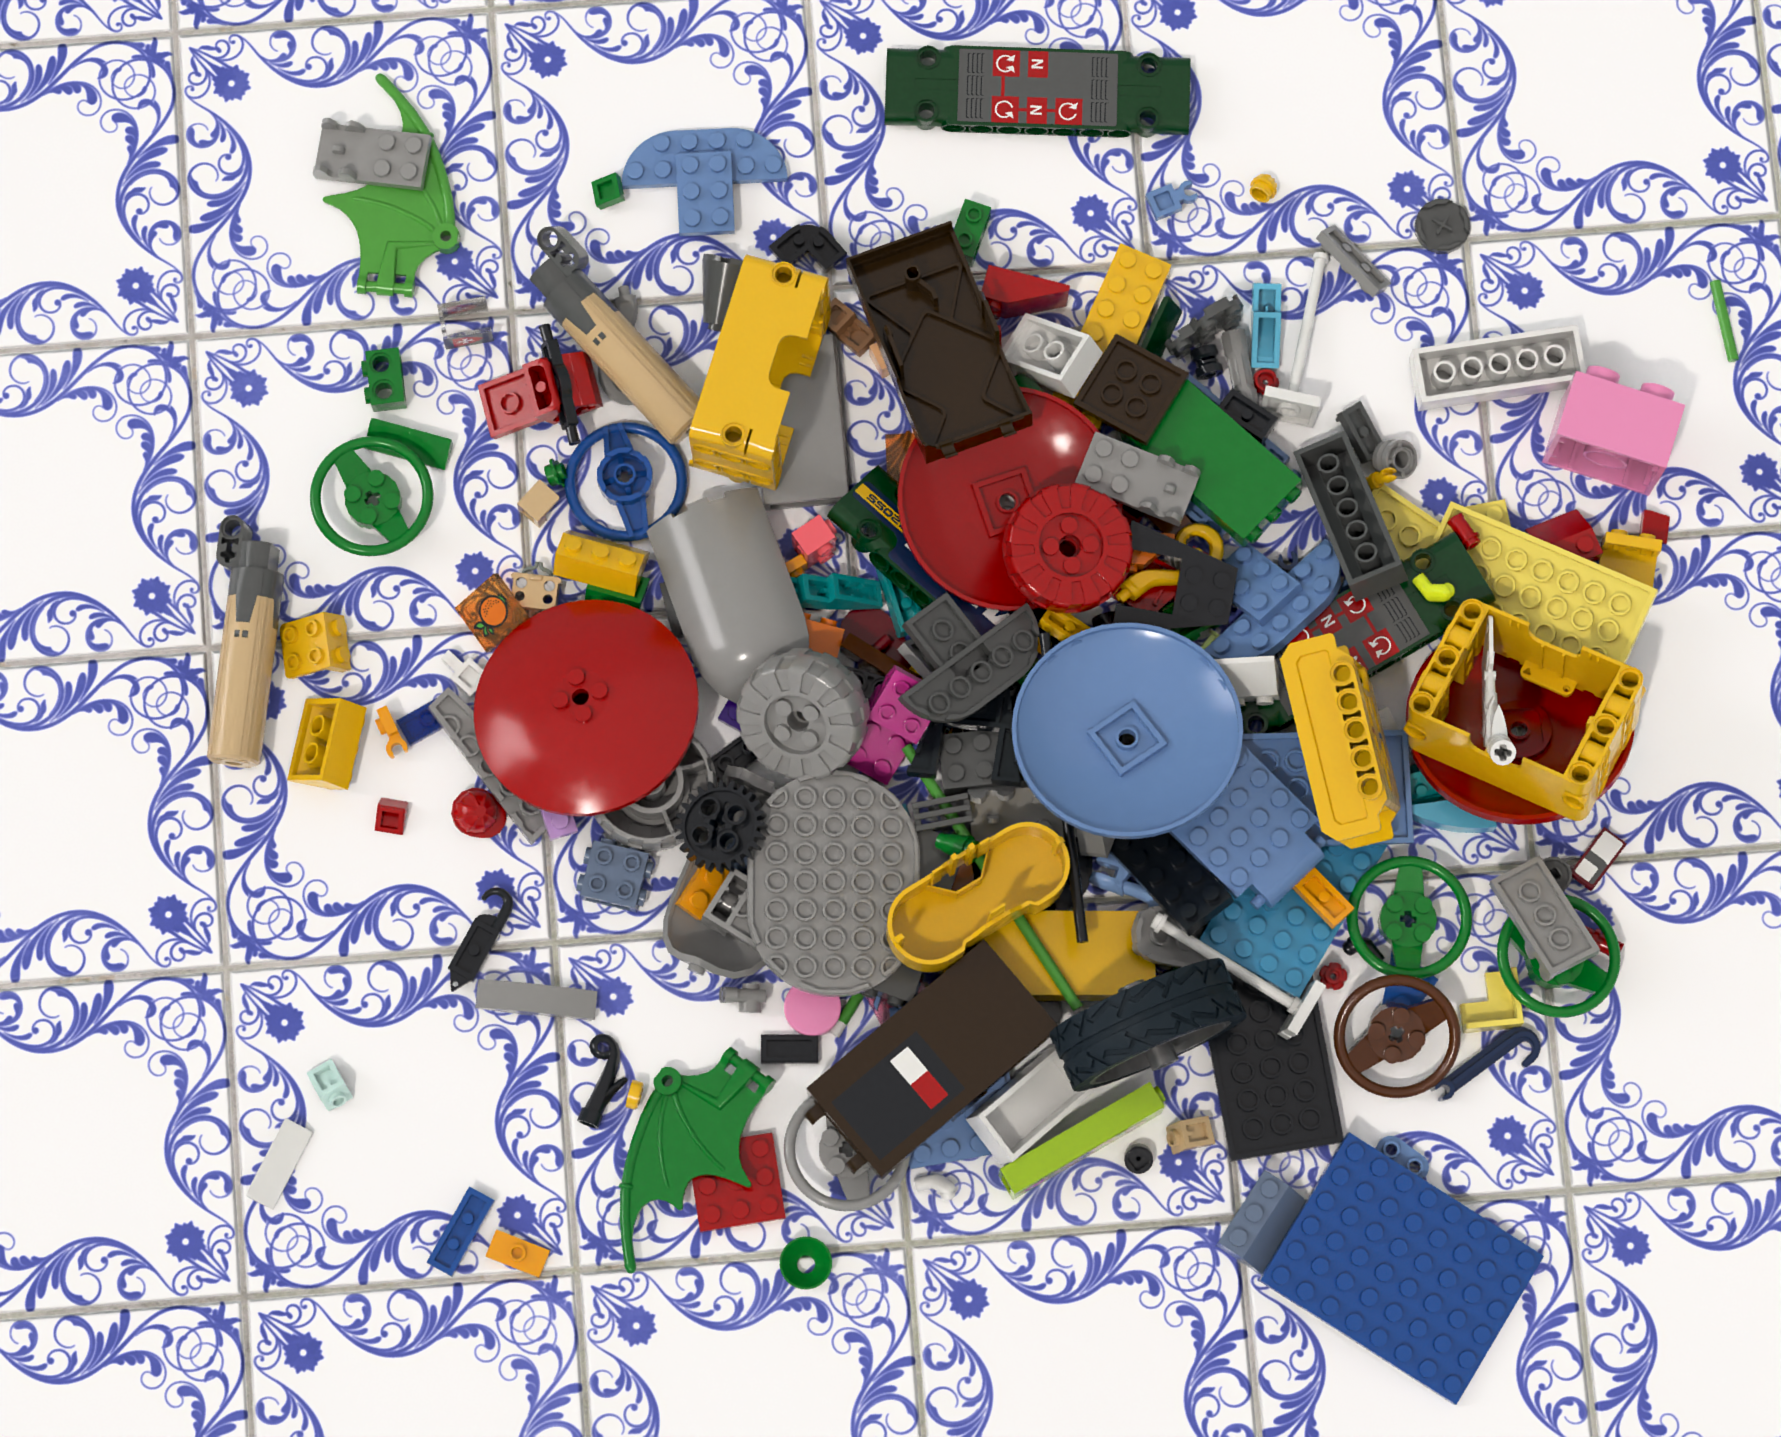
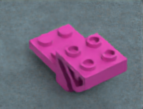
M896 665L886 674L883 683L875 688L868 700L870 706V717L867 720L868 730L859 750L847 763L848 765L888 785L905 757L902 748L910 743L917 745L930 723L929 720L913 714L898 700L902 694L922 679Z

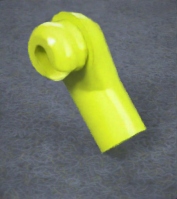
M1424 573L1419 574L1412 580L1424 598L1430 602H1446L1455 594V588L1452 584H1432Z

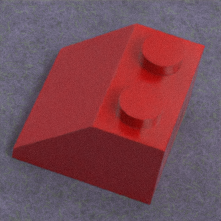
M1577 509L1525 529V533L1592 562L1599 561L1603 554L1592 527Z

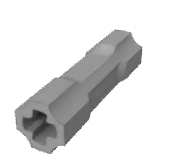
M1245 329L1223 332L1221 339L1224 355L1227 358L1232 388L1259 405L1248 356L1249 349Z

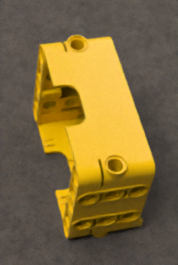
M748 254L745 255L690 427L689 442L692 460H689V466L728 477L735 483L751 482L753 485L776 491L794 428L781 425L790 392L782 390L781 386L783 380L790 374L811 377L822 338L827 330L831 316L829 277L808 271H803L802 273L801 269L795 268L788 262L776 263Z
M1467 599L1460 605L1452 622L1446 628L1440 644L1419 678L1417 686L1409 699L1408 720L1403 729L1408 734V744L1413 750L1568 819L1581 821L1589 815L1597 798L1601 795L1612 769L1638 724L1640 704L1646 688L1643 686V674L1635 667H1631L1585 646H1582L1580 654L1566 651L1534 636L1530 631L1529 622L1477 599ZM1488 615L1493 616V650L1504 657L1519 661L1520 665H1523L1520 675L1524 680L1563 697L1571 696L1576 688L1580 691H1589L1594 696L1603 699L1595 716L1589 717L1586 723L1585 735L1564 774L1523 757L1521 765L1513 763L1503 766L1497 765L1493 762L1486 749L1483 751L1473 745L1470 740V733L1444 722L1449 711L1450 684L1452 681L1464 685L1473 668L1474 657L1481 652L1482 645L1484 646Z

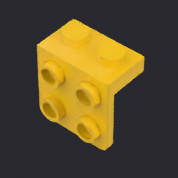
M1612 529L1611 532H1606L1601 541L1603 554L1599 559V565L1653 587L1656 560L1661 552L1663 540L1655 539L1656 536L1646 533L1639 534V536L1627 535L1628 532L1621 529Z
M320 612L284 623L280 626L284 669L287 678L295 679L322 670L341 673L351 670V655L348 649L347 625L344 615Z

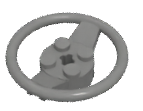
M811 1097L805 1100L789 1121L784 1138L786 1167L797 1188L816 1204L836 1211H858L870 1208L891 1195L906 1174L910 1155L895 1168L889 1180L880 1189L870 1194L868 1170L871 1167L866 1163L855 1174L849 1170L845 1164L857 1153L853 1151L851 1157H846L845 1153L839 1152V1148H843V1144L848 1142L827 1117V1130L822 1133L819 1142V1158L824 1169L832 1176L838 1178L846 1200L826 1196L808 1183L799 1169L795 1153L796 1137L800 1125L805 1119L804 1115L816 1105Z

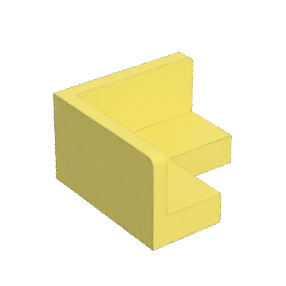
M1511 967L1513 976L1519 984L1517 967ZM1500 971L1484 974L1487 1001L1459 1005L1463 1034L1513 1029L1524 1024L1522 1004L1508 990Z

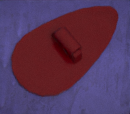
M863 609L848 612L840 628L845 629L842 642L849 633H852L908 669L911 667L897 650L906 640L904 637L897 638L892 619L887 613L881 609Z

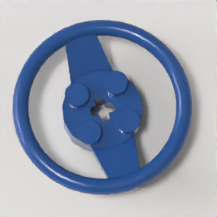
M633 422L609 424L586 436L570 456L566 467L568 478L564 479L568 504L579 522L600 537L620 542H631L648 538L646 531L670 513L677 516L684 503L688 484L686 466L677 447L674 444H670L658 430ZM627 433L642 435L658 443L667 452L675 468L676 490L674 498L666 512L650 525H648L646 498L651 494L653 471L648 458L633 449ZM602 439L604 440L605 457L597 468L598 487L608 502L613 506H617L626 531L610 529L593 520L583 509L577 496L576 473L579 463L585 453ZM622 472H628V475H633V477L629 478L628 482L618 480L621 478Z

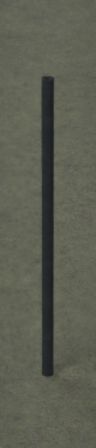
M1048 632L1039 634L1042 657L1052 649L1051 636ZM1062 820L1065 845L1070 858L1069 882L1077 943L1088 942L1075 829L1074 826Z

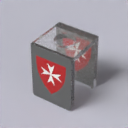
M485 296L437 304L446 350L494 341L491 327L447 334L445 318L488 311Z

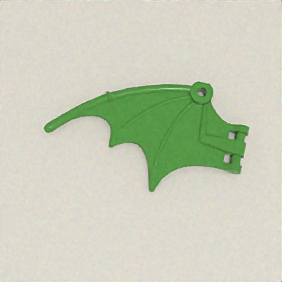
M379 73L375 76V80L395 101L402 117V132L428 134L432 137L423 191L366 185L351 192L323 197V202L342 211L350 219L357 231L360 244V270L357 280V294L376 292L380 296L404 294V297L413 298L415 274L418 267L434 253L452 254L460 247L459 240L461 236L455 226L453 196L441 154L434 140V134L429 131L417 111L385 75ZM445 236L451 237L448 241H443L442 239ZM368 274H378L377 281H368ZM396 276H406L405 283H396Z

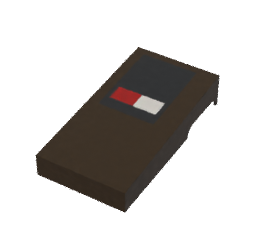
M983 939L806 1088L807 1094L814 1100L813 1102L816 1105L804 1116L812 1126L824 1115L857 1153L845 1164L853 1174L867 1163L877 1176L883 1180L927 1139L950 1120L952 1122L983 1097L990 1087L1050 1038V1031L1058 1025Z

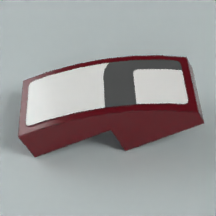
M1604 827L1571 870L1572 878L1592 891L1627 843Z

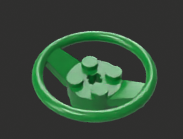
M379 436L352 439L332 450L318 466L310 488L311 512L321 533L336 547L351 554L368 557L393 553L412 542L425 527L430 517L434 500L431 476L421 458L406 445L396 440ZM368 447L388 449L404 457L413 466L422 486V505L415 522L409 529L400 513L402 496L396 482L380 470L371 471L355 453V450ZM334 464L346 486L344 491L345 506L351 520L361 528L375 529L388 543L380 545L353 543L340 536L329 525L322 509L321 490L324 479ZM371 496L380 497L378 499L379 504L376 506L372 503L367 505L366 502L369 501L368 498Z
M1398 856L1379 862L1360 877L1348 900L1354 907L1353 912L1346 917L1348 933L1353 946L1365 962L1384 975L1403 974L1425 979L1439 974L1459 958L1471 934L1472 910L1465 889L1448 869L1427 858ZM1398 868L1393 895L1387 899L1381 908L1377 921L1379 933L1391 944L1395 966H1392L1374 955L1365 944L1358 925V908L1362 895L1372 881L1381 874ZM1424 869L1440 877L1451 888L1460 907L1461 924L1458 937L1450 951L1437 962L1420 968L1423 944L1434 933L1437 922L1432 902L1428 897L1424 896L1422 871ZM1405 914L1410 915V918L1414 919V923H1411L1409 928L1405 927V922H1400V917L1404 918Z
M1566 894L1565 896L1573 908L1590 917L1602 931L1609 950L1608 972H1605L1589 960H1585L1556 975L1553 979L1547 982L1544 981L1540 976V966L1537 959L1532 960L1528 958L1525 951V940L1510 917L1505 921L1497 943L1498 968L1511 994L1528 1009L1541 1015L1555 1018L1579 1016L1601 1004L1608 997L1617 981L1621 962L1619 942L1613 927L1606 917L1590 903ZM1509 941L1524 957L1525 966L1529 972L1527 974L1538 986L1552 989L1568 985L1593 995L1581 1003L1560 1007L1544 1004L1532 998L1520 987L1513 976L1508 959Z

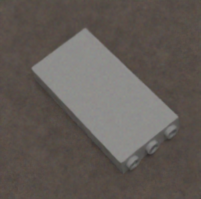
M825 332L811 377L790 374L782 382L781 389L789 391L790 396L781 425L794 428L776 491L763 487L766 511L833 505L848 493L832 334L826 335Z

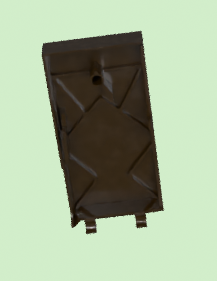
M952 221L846 258L847 272L926 464L942 458L954 457L958 455V452L1002 436L1004 438L1017 434L1016 431L1033 426L1032 411L1007 362L1000 345L999 328L983 291L978 289L952 227Z

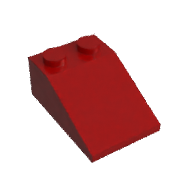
M988 265L982 287L995 320H998L1000 317L1006 319L1022 316L1025 313L1032 314L1067 307L1070 285Z

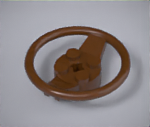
M1392 974L1369 980L1348 996L1338 1012L1334 1025L1333 1040L1338 1061L1354 1083L1378 1096L1407 1098L1430 1090L1449 1073L1459 1052L1461 1031L1455 1009L1438 988L1414 976ZM1388 986H1406L1422 991L1432 998L1412 1005L1389 1002L1379 1006L1370 1017L1367 1032L1347 1051L1345 1030L1348 1018L1358 1002L1369 993ZM1447 1020L1449 1044L1446 1055L1440 1066L1426 1079L1409 1086L1390 1087L1373 1082L1361 1073L1383 1060L1394 1064L1413 1058L1425 1044V1034ZM1394 1026L1397 1029L1400 1027L1404 1029L1398 1038L1390 1036L1392 1034L1391 1028Z

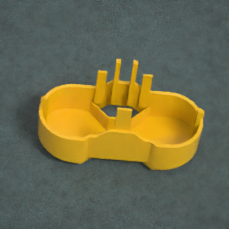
M1020 822L1006 827L977 845H974L973 842L970 843L967 849L958 855L956 853L952 854L948 861L933 870L929 875L904 889L893 901L888 913L886 936L889 947L895 957L904 965L916 971H942L960 960L966 949L1024 914L1036 915L1052 905L1062 893L1070 870V858L1064 838L1045 825L1034 822ZM985 854L981 876L958 891H952L932 886L941 881L944 875L948 874L950 877L954 875L957 867L964 863L966 866H969L974 858H979Z

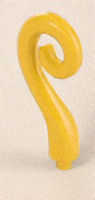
M1203 523L1190 524L1182 528L1176 535L1175 540L1186 544L1189 538L1194 536L1203 538L1209 545L1208 555L1222 561L1224 555L1223 540L1220 534L1211 526ZM1195 548V549H1197V550L1203 552V550H1202L1201 548ZM1146 569L1134 573L1124 580L1121 586L1122 590L1115 596L1123 604L1129 598L1135 601L1153 587L1177 585L1179 570Z

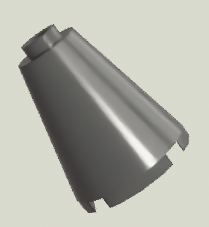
M713 254L703 255V322L709 324V330L721 332L742 266V260L723 258Z

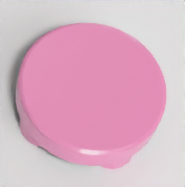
M792 987L784 1001V1013L788 1024L796 1032L806 1036H821L829 1033L838 1022L841 1015L840 997L813 995Z

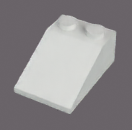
M1025 313L1002 349L1011 368L1048 389L1071 398H1075L1103 354L1090 335Z

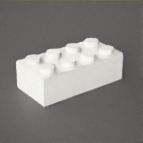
M1055 1047L1043 1052L966 1118V1121L1000 1165L1015 1161L1095 1092L1093 1088L1080 1092L1072 1089L1070 1080L1063 1068L1064 1061L1059 1059Z

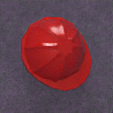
M470 788L462 791L453 801L451 816L455 827L461 833L476 838H492L503 829L506 821L505 810L490 792L482 788Z

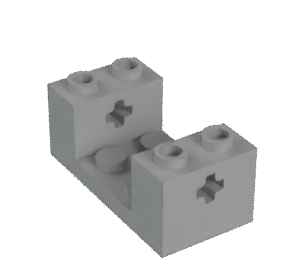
M735 869L734 872L730 871L704 912L701 923L724 937L729 933L756 950L749 932L747 920V875Z

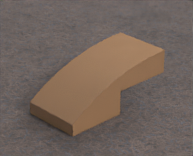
M835 297L831 301V316L827 329L860 358L869 349V346L876 342L871 328L859 320L855 312Z

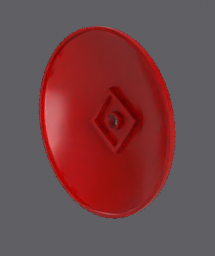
M1020 387V390L1032 411L1033 426L1016 431L1017 434L1006 438L1002 436L958 452V455L954 457L942 458L928 464L925 462L915 437L903 460L897 489V507L903 535L909 549L923 570L939 586L957 598L975 606L998 611H1016L1026 603H1028L1032 610L1039 608L1027 601L1026 597L1015 589L1007 575L1002 555V542L1005 528L1011 515L1026 497L1037 490L1057 483H1075L1095 431L1099 432L1094 424L1072 405L1046 392ZM1001 496H1011L1014 499V507L1010 510L1003 509L999 503ZM1114 501L1122 513L1123 504ZM1059 545L1060 552L1066 557L1072 556V549L1069 545Z
M609 600L568 602L539 612L524 621L499 644L491 655L480 677L474 701V727L478 746L495 777L507 790L525 803L546 812L565 816H594L613 812L636 803L653 792L673 773L685 756L693 739L699 714V691L696 675L691 661L679 640L665 625L650 614L627 604ZM579 693H587L589 698L586 703L582 705L574 703V699Z

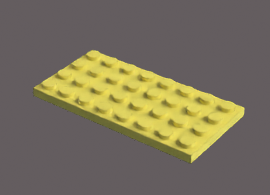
M1450 501L1431 545L1454 532L1447 524L1452 517L1459 513L1464 515L1465 520L1473 531L1480 534L1479 539L1481 542L1467 552L1496 601L1489 604L1490 606L1529 622L1530 631L1534 636L1566 651L1580 654L1582 646H1585L1626 664L1658 594V589ZM1424 558L1420 569H1427L1430 567L1431 562ZM1451 605L1444 612L1447 616L1454 617L1459 608Z

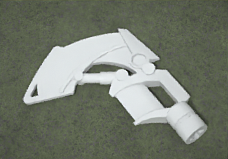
M1488 615L1482 656L1481 734L1484 747H1486L1493 762L1503 766L1510 764L1515 759L1516 748L1508 737L1505 718L1497 702V693L1495 691L1496 671H1493L1495 651L1493 650V616Z

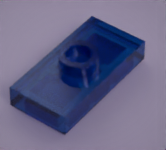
M434 700L396 720L410 747L443 729L428 710V706Z

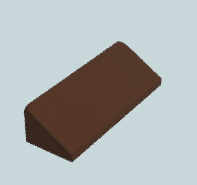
M852 633L848 634L840 646V653L874 674L886 676L896 665L914 676L922 678Z

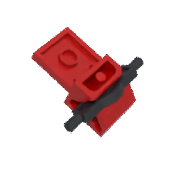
M550 324L539 326L543 341L541 345L543 358L523 364L520 370L477 385L491 438L498 439L546 421L553 425L560 423L562 430H566L569 446L581 443L576 428L579 423L577 416L603 407L591 358L583 351L561 354L558 340L553 339Z

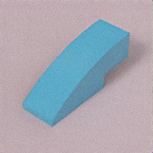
M1252 283L1251 368L1279 369L1282 287L1280 283Z
M1448 800L1412 805L1413 821L1436 829L1458 833L1494 832L1497 827L1495 821L1472 815Z

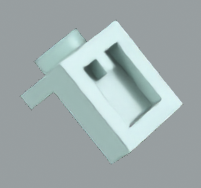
M332 1059L307 1072L315 1091L328 1111L342 1106L346 1101L353 1098Z

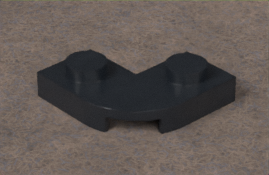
M798 224L769 246V250L779 262H788L792 265L809 253L825 273L847 256V252L822 226H800Z

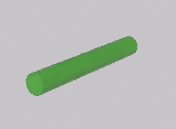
M1714 280L1710 282V287L1728 362H1735L1739 360L1721 280Z

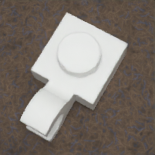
M448 650L441 657V661L454 671L450 680L472 698L476 693L483 669L470 657L461 662Z

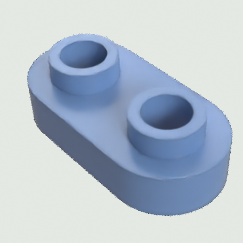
M1386 1136L1378 1142L1376 1146L1378 1151L1410 1170V1163H1418L1420 1169L1418 1172L1413 1173L1422 1179L1426 1177L1429 1171V1164L1427 1159L1395 1136ZM1393 1145L1396 1148V1154L1389 1155L1386 1152V1147Z

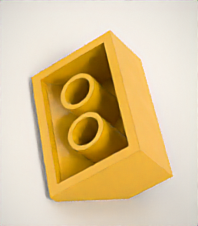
M567 530L563 532L555 553L553 575L634 597L650 552Z
M307 698L287 780L330 790H348L367 708L342 698Z

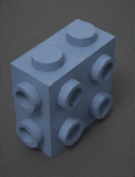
M601 838L600 842L594 840L592 848L587 847L583 860V863L587 864L585 875L580 874L577 882L576 891H580L581 900L637 913L638 905H644L647 890L643 889L645 878L650 879L653 871L654 862H650L649 853H646L645 850L617 846V841L607 838Z

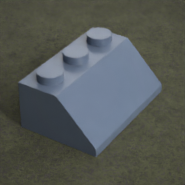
M1264 1170L1216 1246L1262 1275L1305 1204L1306 1199L1288 1184Z

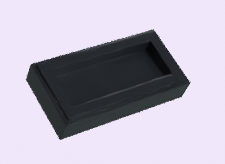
M803 1034L761 1035V1064H818V1036H806Z

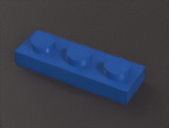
M469 1186L426 1263L453 1277L494 1205L495 1200Z

